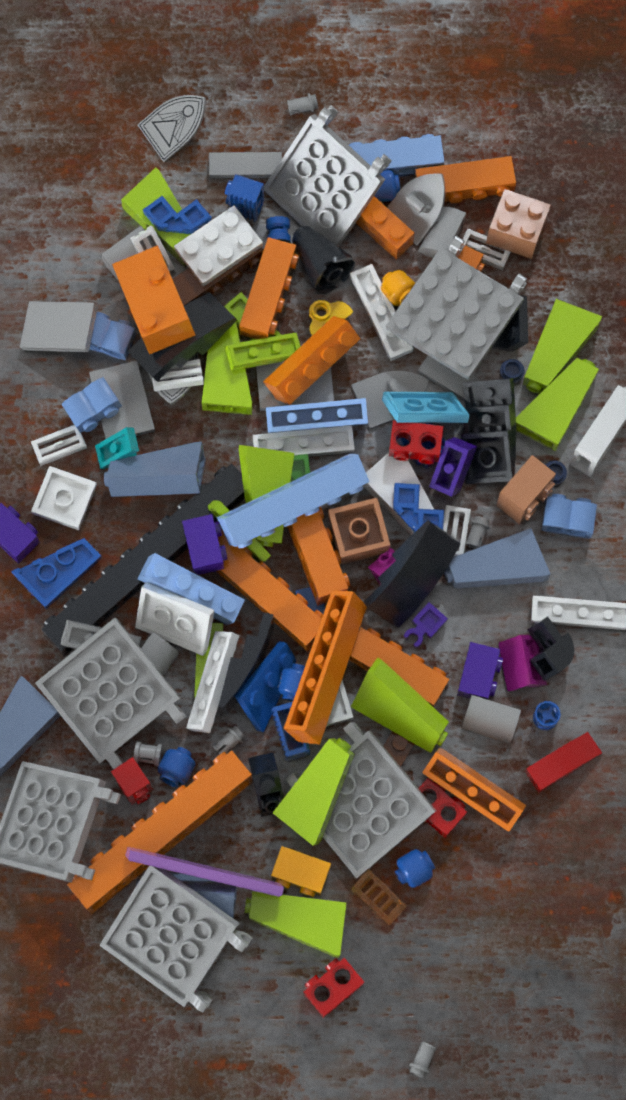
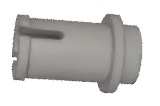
M308 93L306 97L287 100L290 116L310 110L314 112V109H318L316 95Z
M475 516L474 520L470 522L472 527L465 545L472 549L481 547L486 530L490 529V525H488L489 520L480 516Z
M236 726L232 729L229 727V732L216 744L212 745L216 751L223 745H226L218 752L219 754L223 752L227 754L238 743H243L242 740L245 736Z
M420 1042L413 1063L409 1064L411 1067L409 1072L421 1078L429 1074L428 1067L437 1048L428 1043Z

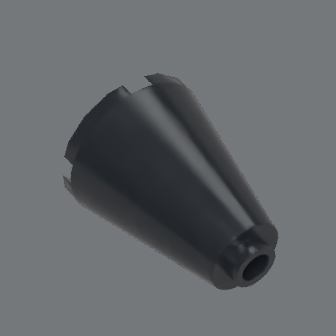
M301 226L295 230L292 243L296 245L297 254L313 288L317 292H330L337 288L335 285L337 282L342 280L344 283L349 278L350 273L355 268V262L351 255L311 226Z

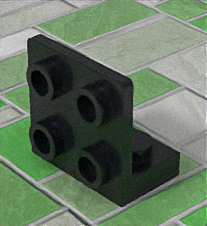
M520 295L524 298V302L492 346L493 349L514 352L528 343L527 296Z

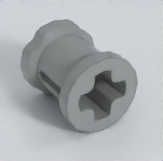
M137 740L133 758L136 763H151L158 767L161 760L162 745H146Z

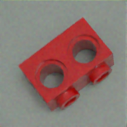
M393 420L389 456L394 457L398 461L416 459L422 464L438 462L443 426L422 423H397L396 420ZM399 438H406L410 444L400 446L396 441ZM424 441H431L435 447L433 449H425L422 443Z
M133 757L111 771L114 780L131 805L134 803L142 804L151 797L149 793L153 791L152 786Z
M427 778L418 789L422 794L424 792H431L435 795L436 801L432 803V806L437 811L426 822L446 839L466 816L467 811L464 810L466 806L457 797L451 798L444 792L446 789ZM451 809L455 813V819L452 821L444 820L441 816V811Z
M335 958L325 967L327 972L319 978L315 975L304 985L307 989L303 994L323 1018L365 983L345 958L341 961ZM344 970L349 973L350 980L347 984L342 985L336 982L335 974L338 971ZM320 987L328 989L330 997L324 1002L318 1001L314 996L316 989Z

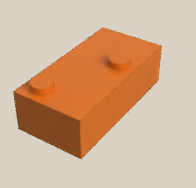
M158 245L112 264L149 355L196 336Z

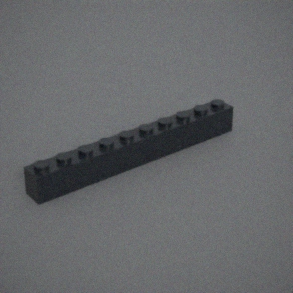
M232 463L227 468L225 466L221 467L214 474L215 478L207 484L205 482L201 485L199 494H196L190 500H183L171 517L167 515L161 519L156 530L152 533L150 531L145 533L139 539L140 544L133 550L131 548L127 549L120 556L121 560L117 564L106 567L101 573V578L95 583L93 581L89 582L82 589V594L78 598L68 600L62 607L64 609L57 616H50L43 623L44 627L41 629L43 634L63 656L73 649L60 644L66 620L97 627L100 626L141 590L145 583L138 580V577L150 555L156 553L173 562L188 548L182 521L212 514L214 522H217L218 519L207 507L213 500L221 501L231 511L245 499L242 474Z

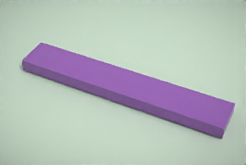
M127 847L125 854L126 858L132 862L278 897L282 896L284 889L277 882L132 847Z

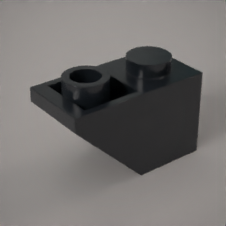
M273 752L248 758L261 817L272 815L284 799Z

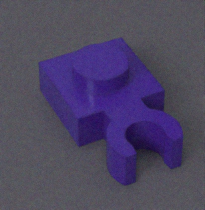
M428 602L412 620L416 627L408 629L403 639L407 640L409 636L415 635L418 640L413 647L417 649L422 644L423 636L426 635L431 639L448 621V618Z

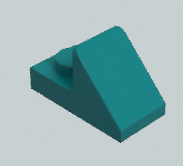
M126 427L95 445L100 469L109 468L110 461L136 456L139 451L135 430L132 427Z

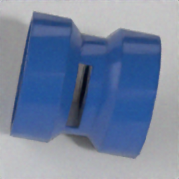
M284 216L268 218L266 220V229L269 231L267 238L291 243V235L288 233L290 219Z
M551 701L540 703L533 714L535 726L543 731L553 729L561 716L559 707Z

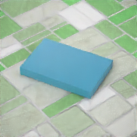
M383 392L382 401L397 423H468L469 414L453 392Z

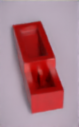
M586 732L526 768L525 773L538 793L592 761L601 755L602 752L589 732Z

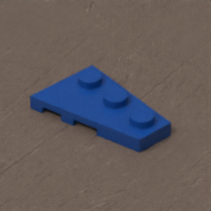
M83 538L57 550L56 553L42 559L39 558L23 568H17L11 571V573L47 609L101 560L102 556Z
M279 641L235 696L256 731L263 733L271 718L272 709L276 707L281 696L278 692L281 672L284 668H292V664H295L297 661L285 642Z

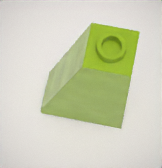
M155 168L121 199L122 207L145 230L152 226L164 248L185 266L184 261L174 250V246L191 234L158 231L143 213L144 208L161 196L166 199L176 213L182 210L161 172Z
M556 299L522 385L526 386L531 392H542L567 368L597 331L602 316Z
M236 322L207 352L202 408L204 411L252 415V400L246 369L231 371L225 350L228 344L240 343Z
M576 358L516 417V431L556 451L591 388L599 369L589 360Z
M239 445L245 502L248 503L290 483L295 453ZM283 524L274 528L275 532L263 538L258 536L255 539L262 546L273 547V542L282 543Z
M377 658L368 670L351 708L430 753L436 745L441 747L448 735L444 730L449 721L383 660Z
M330 738L273 812L274 815L312 846L318 845L323 838L355 755L350 751L351 746L341 738L337 740Z
M252 891L251 898H246L245 913H249L250 921L333 957L340 958L346 911L345 902L288 895L278 897Z

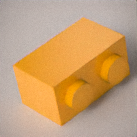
M281 846L271 879L276 880L275 882L280 883L285 889H289L291 885L299 888L300 894L314 898L315 894L321 896L331 863Z

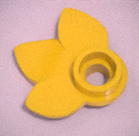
M325 300L315 301L309 309V316L312 320L310 324L311 335H314L333 316L346 319L353 313V310L346 303L340 301L333 303ZM324 310L326 314L319 316L317 311Z

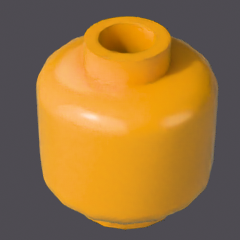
M396 270L384 275L380 289L393 306L399 307L415 285V282L404 271Z

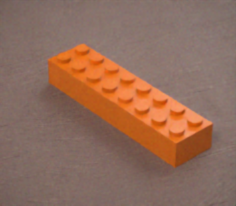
M232 750L228 754L223 752L213 760L214 765L207 771L203 768L192 778L194 781L189 786L185 787V785L179 787L172 794L174 798L165 804L163 801L151 811L153 815L146 821L143 818L137 821L131 827L133 831L126 837L121 835L111 843L112 848L105 854L100 852L90 860L92 865L88 867L95 870L92 880L74 875L72 883H68L67 886L91 915L149 867V865L129 861L125 856L127 847L165 855L253 783L252 774Z

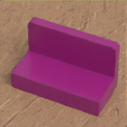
M518 635L499 642L507 691L547 685L546 680L542 679L530 661L531 658L540 652L539 646L531 635Z

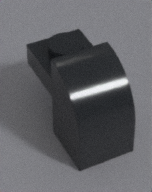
M548 616L527 629L541 649L530 661L544 681L560 673L572 662L574 644L570 634L566 633L561 636Z

